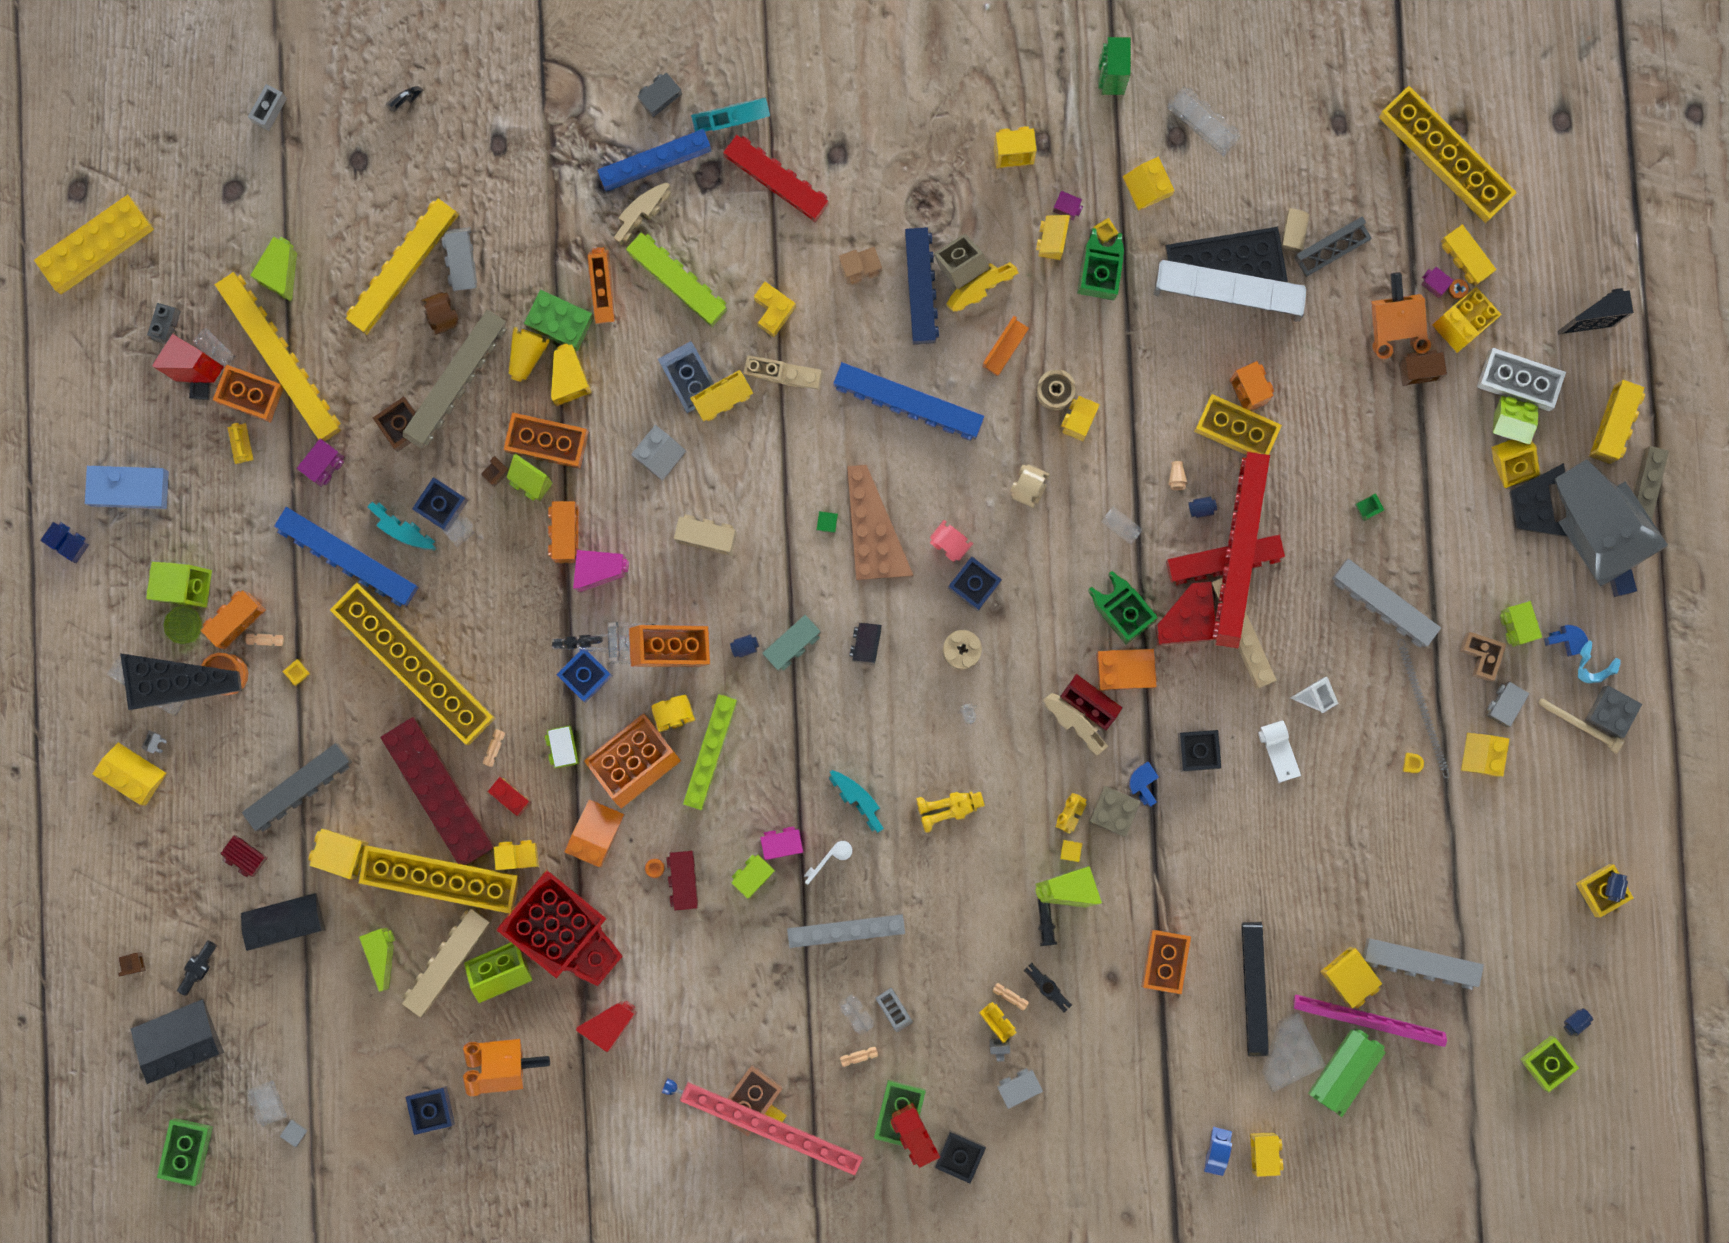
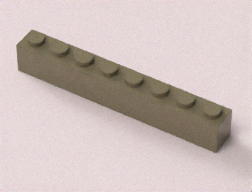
M488 309L485 311L403 431L405 439L423 449L425 444L428 446L434 438L433 432L442 427L444 423L443 418L446 413L450 415L455 407L453 403L457 398L461 399L465 393V389H463L465 385L472 383L476 376L474 372L477 368H482L486 362L485 356L487 353L491 354L497 345L495 343L497 338L501 339L507 330L505 328V320Z

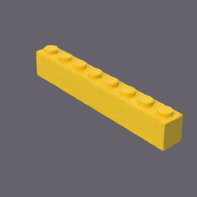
M439 198L429 204L427 213L419 217L414 230L409 231L404 238V243L396 247L393 252L394 256L390 261H386L381 267L382 271L378 277H373L368 290L363 291L358 297L359 301L355 307L352 306L347 311L346 320L367 335L459 216L454 209Z

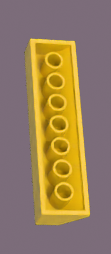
M365 845L359 884L510 913L515 907L518 876Z

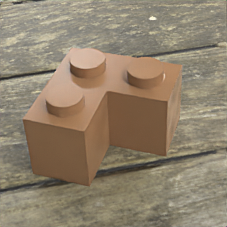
M875 247L861 252H857V249L838 256L839 265L846 284L851 283L855 285L862 282L863 278L869 276L871 279L879 276V272H882V265Z
M1468 632L1465 633L1459 652L1477 657L1472 676L1492 682L1495 681L1506 644Z

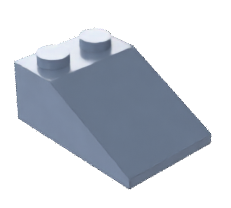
M690 341L658 359L686 413L696 409L690 397L714 384L695 346Z

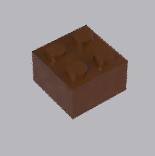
M1437 350L1427 351L1424 355H1419L1418 353L1407 354V357H1404L1399 363L1402 386L1440 381L1447 375L1444 352L1438 353Z
M404 396L373 417L375 423L397 452L412 443L403 437V431L416 413Z

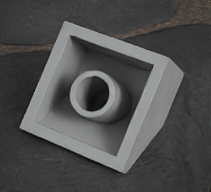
M654 425L631 455L663 481L685 454L686 450L667 433Z

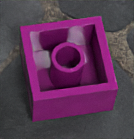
M320 438L296 469L322 487L331 481V475L335 469L339 470L342 467L345 457Z

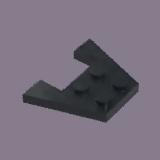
M1564 463L1509 492L1517 530L1567 537L1559 523L1555 522L1549 485L1555 484V478L1565 473Z

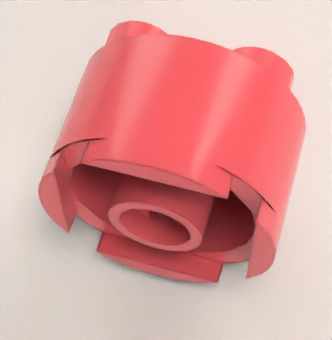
M943 520L929 537L932 539L930 544L938 550L943 548L946 551L945 556L951 561H960L974 543L971 541L966 543L968 538L953 526H945L947 522Z

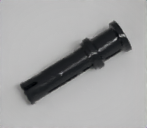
M1038 898L1040 915L1038 930L1041 932L1042 941L1040 946L1058 945L1057 941H1055L1054 929L1056 927L1052 923L1050 903L1041 902Z

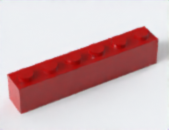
M736 135L723 152L724 157L816 223L829 205L828 197L821 191H814L812 185L806 180L801 181L796 178L797 174L792 170H785L777 159L767 157V153L763 149L753 147L748 138Z
M1280 534L1257 539L1252 569L1262 567V563L1269 562L1270 565L1281 562L1280 559H1283L1285 554ZM1225 546L1167 559L1166 564L1170 582L1182 585L1188 583V579L1194 578L1195 581L1206 579V575L1222 576L1224 567L1227 566L1224 565L1227 548L1231 547Z

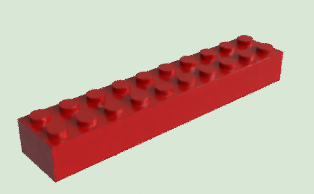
M1247 451L1246 458L1242 457L1233 511L1237 512H1233L1230 529L1234 530H1230L1227 547L1231 548H1227L1224 564L1227 566L1224 567L1223 584L1221 585L1219 602L1222 603H1218L1216 620H1219V622H1215L1213 638L1216 639L1215 645L1239 648L1270 455Z

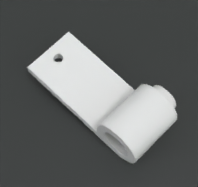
M1284 721L1260 727L1261 731L1258 732L1261 743H1265L1278 782L1281 783L1301 776L1288 740L1289 735Z
M846 841L837 842L815 870L810 868L804 875V877H808L805 883L808 885L832 855L839 860L848 859L852 855V846Z

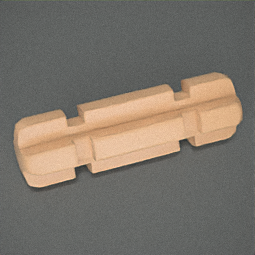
M247 633L245 641L248 645L257 643L256 645L272 646L275 644V646H283L284 637L283 635L273 636V634H257L256 636L254 633Z
M498 729L494 731V738L491 739L486 752L487 757L485 756L483 760L484 765L489 767L494 765V758L497 757L505 732Z
M997 983L993 988L995 994L1001 995L1002 998L1013 1005L1016 1004L1021 1010L1027 1008L1029 1004L1027 1000L1021 999L1019 995L1007 988L1005 989L1001 984Z
M871 1047L868 1050L864 1049L851 1053L849 1056L844 1055L840 1057L841 1064L845 1067L849 1066L850 1063L855 1064L868 1060V1058L872 1059L878 1056L876 1047Z

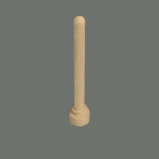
M1545 699L1538 701L1541 707L1606 743L1612 752L1617 754L1624 743L1623 739L1609 737Z

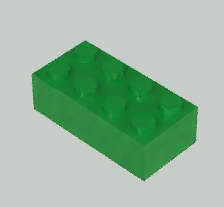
M1108 37L1106 43H1103L1098 62V70H1101L1100 77L1098 78V89H1102V95L1125 94L1131 76V37Z

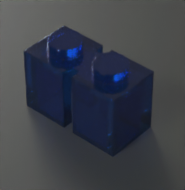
M52 522L40 541L77 564L89 546L85 542L86 538L77 532L75 535L69 531L70 527L63 522L59 524Z

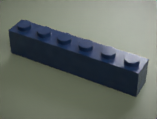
M928 227L905 229L913 345L936 343V338H939V327L935 326L934 319H938L937 308L933 307V300H937L936 289H932V282L935 281V270H931L930 263H934L933 251H929V244H933L932 233H928Z

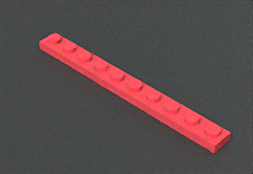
M687 1082L679 1099L683 1103L852 1175H856L863 1160V1157L690 1082Z

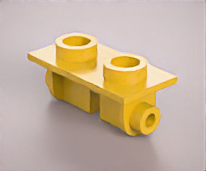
M231 424L227 428L234 463L239 464L254 460L247 424Z
M1072 793L1067 798L1066 806L1058 816L1055 827L1068 834L1071 831L1074 832L1079 821L1074 815L1075 813L1080 816L1082 815L1087 806V799Z
M991 1002L979 1012L1002 1043L1017 1033L1015 1031L1016 1028L1007 1018L1003 1020L1004 1014L997 1004Z

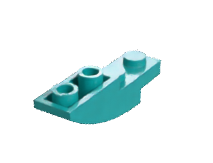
M764 97L691 115L695 132L704 129L706 132L769 117L770 112L767 99Z
M371 502L367 506L381 519L376 526L394 539L415 548L436 550V547L433 545L435 541L427 534L423 536L419 533L421 528L413 521L411 524L405 521L400 526L402 522L394 515L390 517L386 514L387 509L380 502L377 505Z
M831 770V776L828 778L834 787L839 786L842 791L839 795L844 803L849 802L851 805L857 801L859 804L856 807L861 815L866 814L869 819L866 823L871 831L876 830L877 833L882 831L884 828L874 812L880 809L875 800L851 778Z

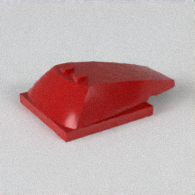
M547 869L496 929L556 979L563 971H569L577 977L599 986L623 957L613 942L602 931L601 925L606 920V917Z

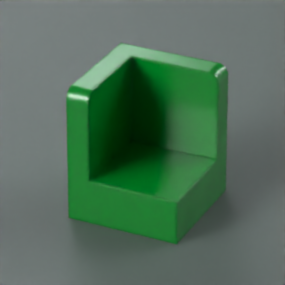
M1376 493L1355 504L1363 521L1384 511Z

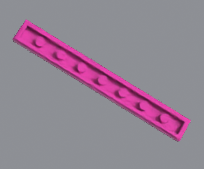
M1297 994L1293 999L1294 1009L1442 1047H1446L1447 1044L1446 1033Z

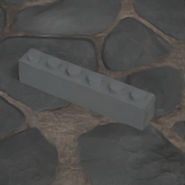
M335 743L244 810L242 814L255 831L261 830L264 832L272 826L271 822L276 818L280 820L287 815L286 811L291 807L295 809L303 803V798L316 794L319 791L317 788L322 784L326 786L334 780L333 776L337 773L342 774L350 768L348 765L352 761L341 746Z

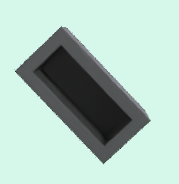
M667 72L664 75H658L653 80L654 83L649 87H643L637 96L639 102L653 118L682 95L680 87Z

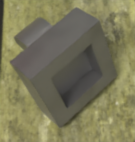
M149 730L142 749L153 754L155 751L162 753L163 750L159 749L157 745L159 742L167 743V741L161 738V735Z
M989 1039L991 1054H996L997 1062L1004 1061V1054L1010 1053L1009 1039L1004 1043L1000 1039Z

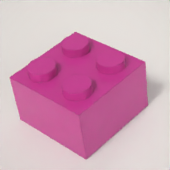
M794 826L783 828V833L776 834L775 830L764 832V836L760 837L765 860L804 853L799 829L795 830Z

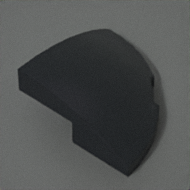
M419 86L406 89L391 98L385 105L391 112H395L406 100L411 104L424 90Z

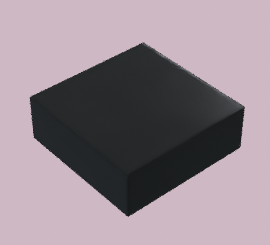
M190 382L189 398L210 400L211 383Z

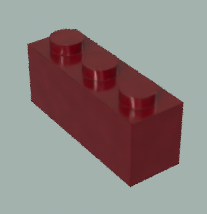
M1075 674L1060 695V698L1083 713L1105 731L1115 721L1123 708L1078 674Z
M694 851L670 852V857H666L667 868H671V876H668V885L673 890V895H670V906L674 907V911L698 909Z

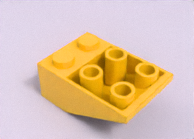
M1476 286L1434 322L1432 326L1458 353L1502 314Z

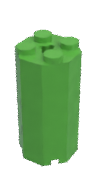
M1357 1028L1349 1031L1308 1092L1310 1096L1341 1117H1343L1386 1053L1383 1051L1385 1046L1376 1040H1368L1369 1035Z

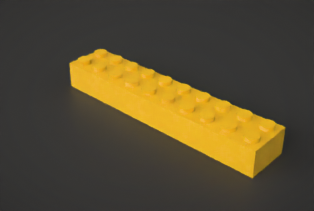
M356 583L330 609L465 745L469 746L496 719L359 583Z

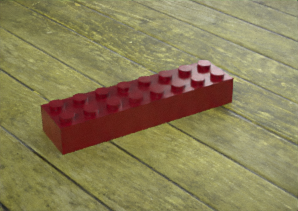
M411 717L380 737L457 864L468 866L494 850L496 846L417 718Z

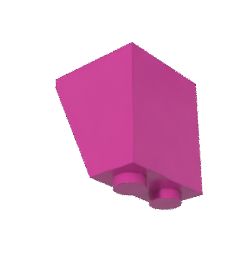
M577 550L573 589L577 592H583L623 578L625 572L628 573L629 561L623 554Z

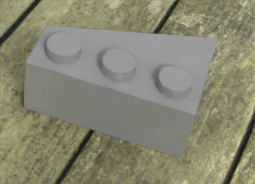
M471 227L448 230L444 234L445 237H442L443 249L447 248L448 255L445 256L446 268H450L451 274L448 275L449 286L453 287V291L477 287L475 262L472 254L473 244H471L469 234L471 233Z

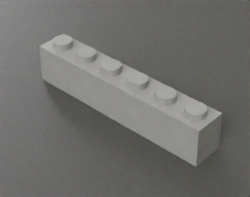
M1350 559L1345 560L1332 578L1338 588L1348 590L1350 592L1349 595L1354 600L1364 602L1366 604L1365 607L1372 613L1376 611L1381 615V620L1389 625L1392 623L1397 627V632L1403 636L1407 634L1412 638L1411 642L1420 648L1422 646L1424 648L1427 647L1441 629L1440 626Z
M903 914L787 928L789 948L900 935L905 934Z
M1370 938L1366 939L1363 958L1370 967L1378 968V965L1386 966L1385 970L1396 973L1397 969L1405 970V975L1416 977V973L1424 975L1423 979L1435 981V978L1443 979L1442 983L1453 986L1454 982L1462 983V988L1473 990V986H1480L1484 964Z

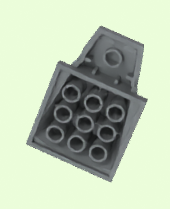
M1587 459L1555 478L1554 481L1567 516L1558 523L1600 587L1668 547V544L1626 481L1616 486Z

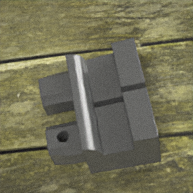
M157 303L147 333L151 337L150 339L166 344L175 332L173 327H176L181 311L177 308Z

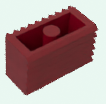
M237 835L230 839L220 853L224 857L222 860L230 866L234 864L240 868L238 872L245 877H254L268 859V857Z

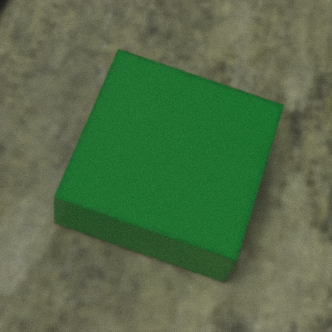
M819 511L816 531L836 533L838 514Z

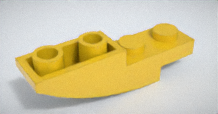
M1011 262L998 268L991 263L988 264L989 270L953 292L946 303L947 307L953 312L961 311L971 303L980 302L982 298L987 296L985 289L994 288L997 283L1009 281L1019 274L1017 267Z

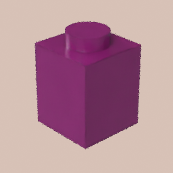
M1061 190L1053 212L1059 215H1069V219L1074 220L1075 216H1080L1083 206L1080 205L1082 199Z
M1435 267L1432 271L1428 269L1422 276L1424 281L1421 285L1439 299L1454 280L1438 267Z

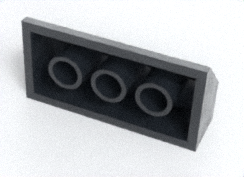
M317 893L241 913V930L246 951L326 930Z

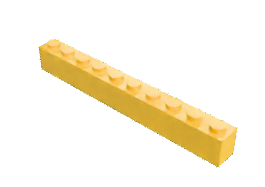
M232 272L214 285L318 440L321 438L323 441H327L342 431L339 427L341 424L335 414L333 416L328 411L330 406L326 400L323 399L321 401L318 396L320 391L314 383L312 385L307 380L309 375L304 368H299L297 365L299 360L293 352L290 354L286 349L289 345L283 337H278L276 334L278 331L277 327L272 321L268 322L266 319L267 312L262 306L258 307L255 302L258 299L251 290L248 292L245 287L247 283L241 274L237 276Z

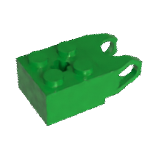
M1092 228L1089 241L1083 250L1077 294L1115 300L1119 291L1124 248L1122 233L1116 235L1112 246L1105 247L1098 241L1097 229Z
M1111 571L1108 575L1114 587V591L1111 594H1102L1093 587H1090L1088 592L1093 598L1097 611L1124 644L1127 645L1153 625L1158 617L1126 580ZM1127 615H1133L1132 620L1126 618Z

